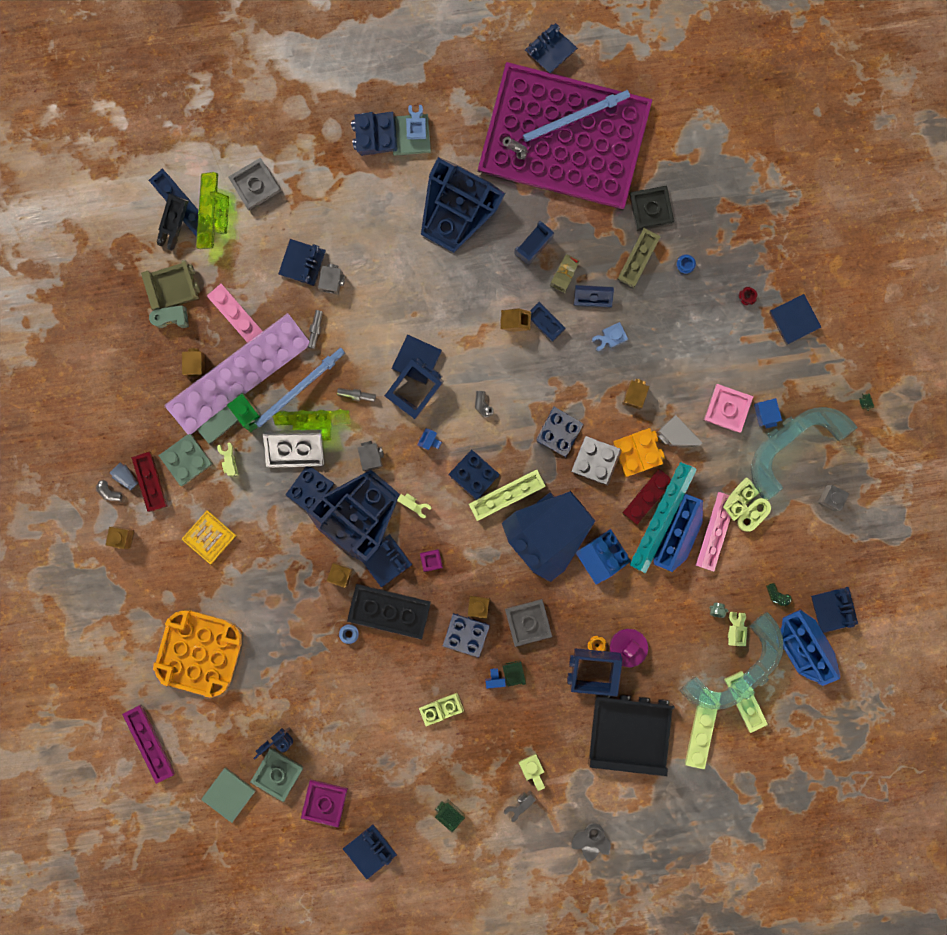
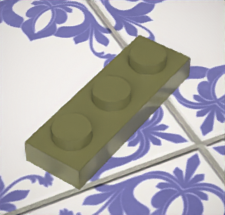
M643 228L617 280L634 288L661 236Z

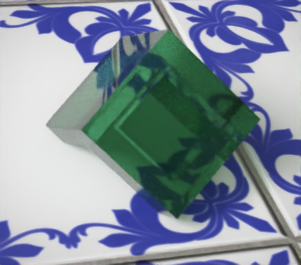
M521 660L502 664L508 687L526 684Z

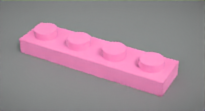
M222 284L207 295L247 343L263 332Z
M718 492L696 566L715 571L731 518L723 508L730 495Z

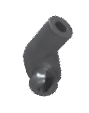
M510 137L504 138L503 145L516 152L518 159H525L527 157L526 153H528V150L524 145Z
M476 391L475 409L483 417H489L493 415L494 410L485 402V391Z
M105 480L98 482L96 491L104 500L122 501V492L110 491L108 482Z

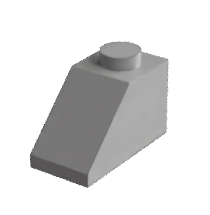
M676 415L657 431L659 434L658 439L664 445L697 447L702 444L696 435Z

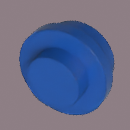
M685 254L678 258L676 266L681 273L688 274L695 269L696 262L691 255Z

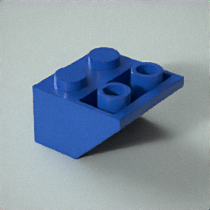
M611 529L576 552L595 584L613 576L631 562L628 554Z

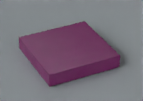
M310 779L301 819L339 827L348 788Z

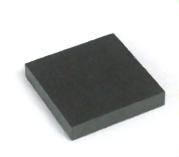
M667 185L629 193L637 231L643 230V228L648 229L674 224Z

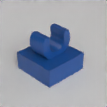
M425 428L417 445L426 450H429L431 446L439 449L442 442L435 439L436 432Z
M498 668L490 669L491 678L485 679L486 689L506 687L505 677H499Z

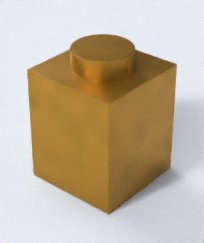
M520 308L501 310L500 329L510 332L529 331L531 311Z
M189 348L188 352H182V375L185 377H202L205 375V354L199 351L198 348Z
M640 379L631 380L622 404L639 410L642 409L650 386H647L646 382Z
M109 527L105 546L130 549L134 530Z
M333 563L327 582L344 588L347 587L353 568Z
M470 595L467 616L487 618L489 598Z

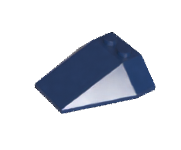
M437 157L429 174L421 235L454 253L497 211L506 193L467 169Z
M369 470L319 497L306 513L317 529L347 555L366 563L379 548L400 494L375 472Z
M569 491L515 511L502 522V526L508 543L533 573L551 582L566 570L596 520L576 496Z

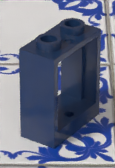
M415 358L411 359L384 395L414 419L419 416L444 382L441 379L443 376L436 370H429L426 367L427 364L420 358L417 360ZM412 367L435 383L418 408L395 391Z
M574 648V655H570L569 667H572V672L568 673L567 684L570 685L571 692L618 696L622 667L621 653ZM579 659L612 662L609 683L577 680Z

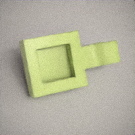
M228 443L227 451H223L222 445H218V452L224 455L225 462H222L224 473H227L230 477L239 475L236 460L233 456V445Z
M408 493L405 496L401 494L397 500L418 513L422 518H426L421 512L422 508L426 507L431 510V506L428 504H416V498Z
M730 612L729 619L733 626L729 628L728 645L746 646L747 627L744 626L746 614L739 613L737 619V612Z
M534 754L519 761L526 780L532 778L538 791L544 789L545 786L540 777L544 770L537 755Z

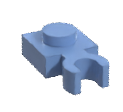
M409 105L408 111L412 118H406L407 139H426L425 118H420L423 114V107L419 105V111L415 113L412 111V105Z
M620 322L602 330L604 336L597 335L592 338V342L596 340L601 341V346L596 348L597 351L602 350L607 343L612 348L628 340Z

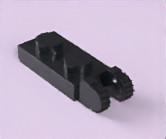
M174 194L168 195L158 229L157 245L163 246L169 235L167 249L172 251L175 248L189 203L188 200Z

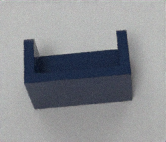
M539 221L537 227L525 241L515 248L514 254L529 266L552 240L554 232L543 222Z

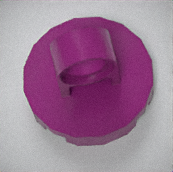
M622 629L615 633L610 640V652L621 653L622 666H638L648 654L647 640L642 633L635 629Z

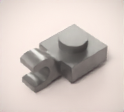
M531 791L527 794L525 792L522 793L517 799L518 803L516 806L506 807L504 814L506 815L509 811H513L515 814L511 821L515 822L518 816L536 801L535 795Z

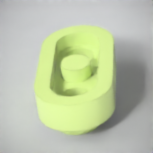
M766 499L754 500L748 506L749 509L738 517L737 525L741 530H754L769 515L771 505ZM758 505H762L763 510L761 512L757 510ZM746 518L750 521L747 526L744 524V519Z

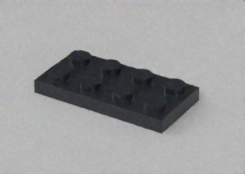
M356 584L347 622L422 639L431 601Z

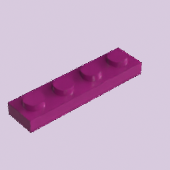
M142 705L123 713L122 715L155 783L157 784L173 776L175 772Z

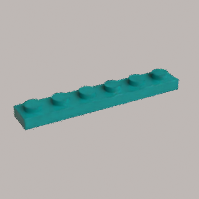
M682 462L679 463L641 539L630 566L644 573L647 572L696 473V468Z

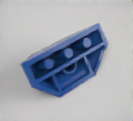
M687 494L684 495L653 558L654 565L673 572L688 558L703 523V500Z
M802 610L783 617L779 642L797 672L810 680L818 682L822 686L840 679L836 654L816 620Z

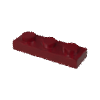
M146 452L131 457L147 512L168 507L152 453Z
M658 469L622 513L638 525L666 491L671 478Z

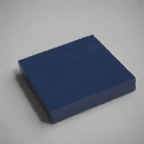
M805 294L769 311L786 345L821 328Z
M407 334L391 369L402 373L411 359L415 358L417 360L420 358L427 364L426 367L433 371L442 350ZM414 367L406 375L427 385L429 378Z

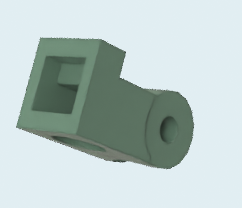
M183 305L156 309L149 315L150 322L158 328H164L169 324L176 323L181 328L189 327L187 308Z

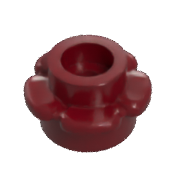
M745 287L739 292V299H741L742 304L753 305L757 301L758 294L755 289Z

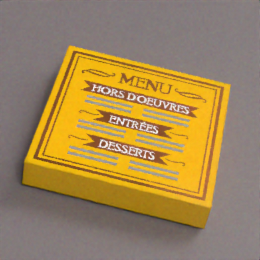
M207 510L185 534L182 540L204 560L212 564L237 535Z

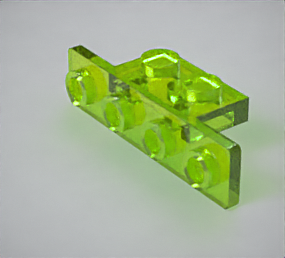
M216 172L201 174L197 249L213 248L215 232L227 234L229 196L217 192L218 173Z
M342 409L336 411H279L272 416L275 425H293L292 430H322V441L331 440L332 424L351 423L350 412Z

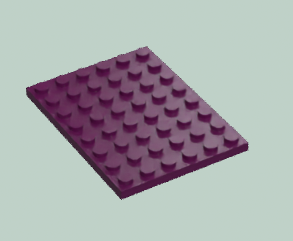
M506 62L477 172L624 210L652 99L630 94L629 98L618 102L616 106L606 107L525 142L524 134L603 101L609 95H617L622 91ZM510 137L524 145L528 150V153H526L527 157L525 159H518L516 152L503 145L504 138Z

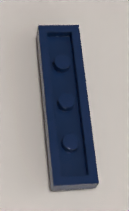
M163 168L148 180L166 202L169 194L177 195L189 201L183 222L198 239L213 227Z

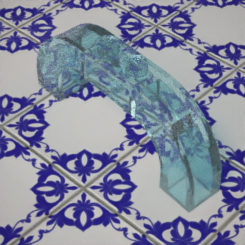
M827 407L813 408L798 414L794 418L792 416L782 422L784 425L779 430L775 428L767 435L769 438L759 446L754 454L751 464V477L759 495L763 499L769 500L783 489L782 485L773 475L772 461L780 450L812 425L823 426L832 433L837 441H840L858 428L855 423L844 413Z
M768 612L761 614L749 625L757 634L762 644V653L758 661L729 688L722 692H714L708 689L697 677H693L679 690L690 702L705 709L729 708L738 704L744 698L746 700L755 693L754 689L758 685L761 687L769 680L768 676L776 669L782 657L783 637L778 624Z

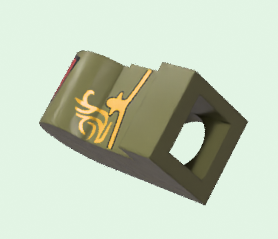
M566 254L550 283V287L565 293L580 260Z

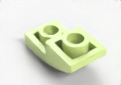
M745 478L728 497L723 508L732 520L735 521L749 509L746 504L759 492L748 478Z
M458 693L419 708L425 726L437 723L464 711Z

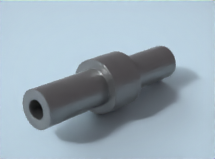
M315 310L313 324H310L308 348L315 349L317 337L320 335L322 328L320 326L322 311Z
M338 388L337 396L349 397L355 401L366 400L375 402L376 394L361 392L359 389L347 390Z

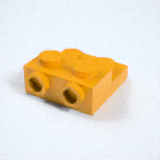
M648 428L613 441L614 447L622 450L619 461L625 477L663 464L662 460L665 459L662 449L657 448L656 442H658V437L655 430L651 431Z

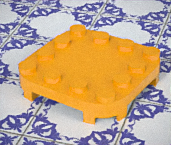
M182 610L174 613L165 623L166 627L156 662L153 664L156 677L166 687H175L204 695L205 697L212 698L224 693L232 681L242 645L241 629L228 620L192 610Z

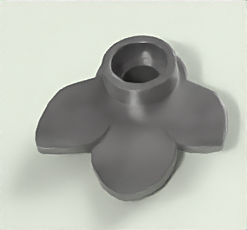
M597 823L589 824L585 831L578 832L572 840V849H582L587 862L594 860L599 852L609 855L610 841L604 836L603 828ZM592 830L598 831L596 836L591 835Z

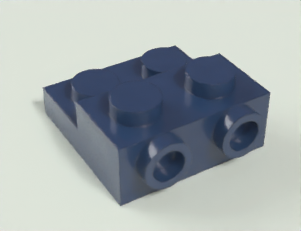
M393 111L378 114L373 112L354 114L355 120L351 121L352 130L356 133V138L352 141L354 150H357L361 156L397 151L396 121Z

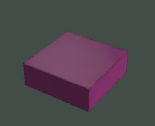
M439 549L420 553L424 572L443 568Z

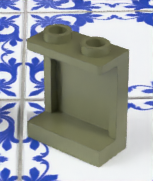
M182 260L181 264L152 273L149 271L141 272L152 310L175 307L200 299L198 293L201 291L198 282H194L193 275H195L192 264Z

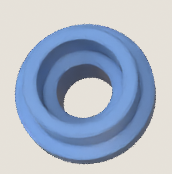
M350 624L343 626L339 632L341 641L346 644L354 643L359 636L358 629ZM350 630L353 633L351 638L346 636V631Z

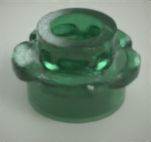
M862 393V398H859L861 408H866L869 411V409L874 408L870 393L865 395Z

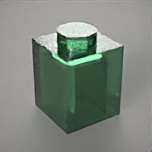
M449 799L445 802L441 801L434 809L436 811L435 818L452 833L465 819V813Z

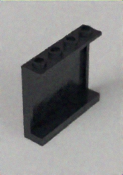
M595 695L588 759L589 768L667 777L668 768L666 766L672 709L675 706L670 704V700L658 699V702L650 701L651 698L639 697V700L631 699L629 695H620L619 698L608 695Z

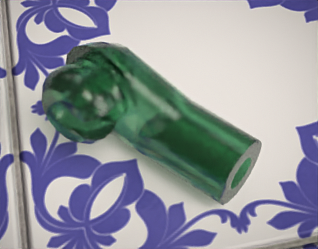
M775 583L766 585L773 603L780 606H788L792 602V597L789 594L784 595L778 592Z

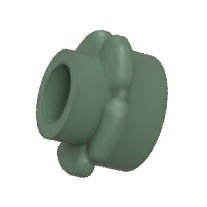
M714 603L713 606L709 607L710 615L714 617L724 618L726 612H728V609L722 603Z

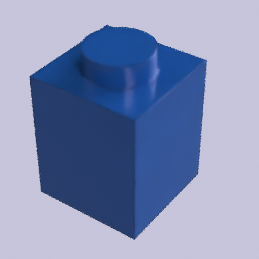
M776 398L754 404L759 427L764 425L766 429L777 426L776 422L782 421Z

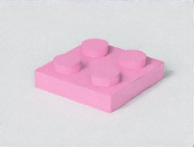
M716 384L704 421L741 433L753 396Z

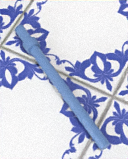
M626 90L617 95H609L603 101L524 134V141H530L606 107L616 106L618 102L629 98L630 93Z
M339 348L330 357L327 356L322 360L320 366L254 423L260 428L324 371L330 370L335 365V362L345 354L344 350Z

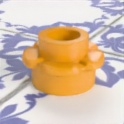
M593 636L587 644L588 649L605 651L606 641L603 637Z

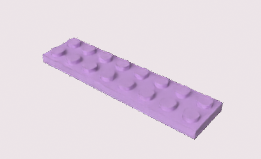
M287 313L166 403L165 407L185 432L192 434L240 394H246L308 347L309 340Z

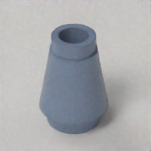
M120 462L110 472L112 479L130 491L138 484L126 464L123 465Z

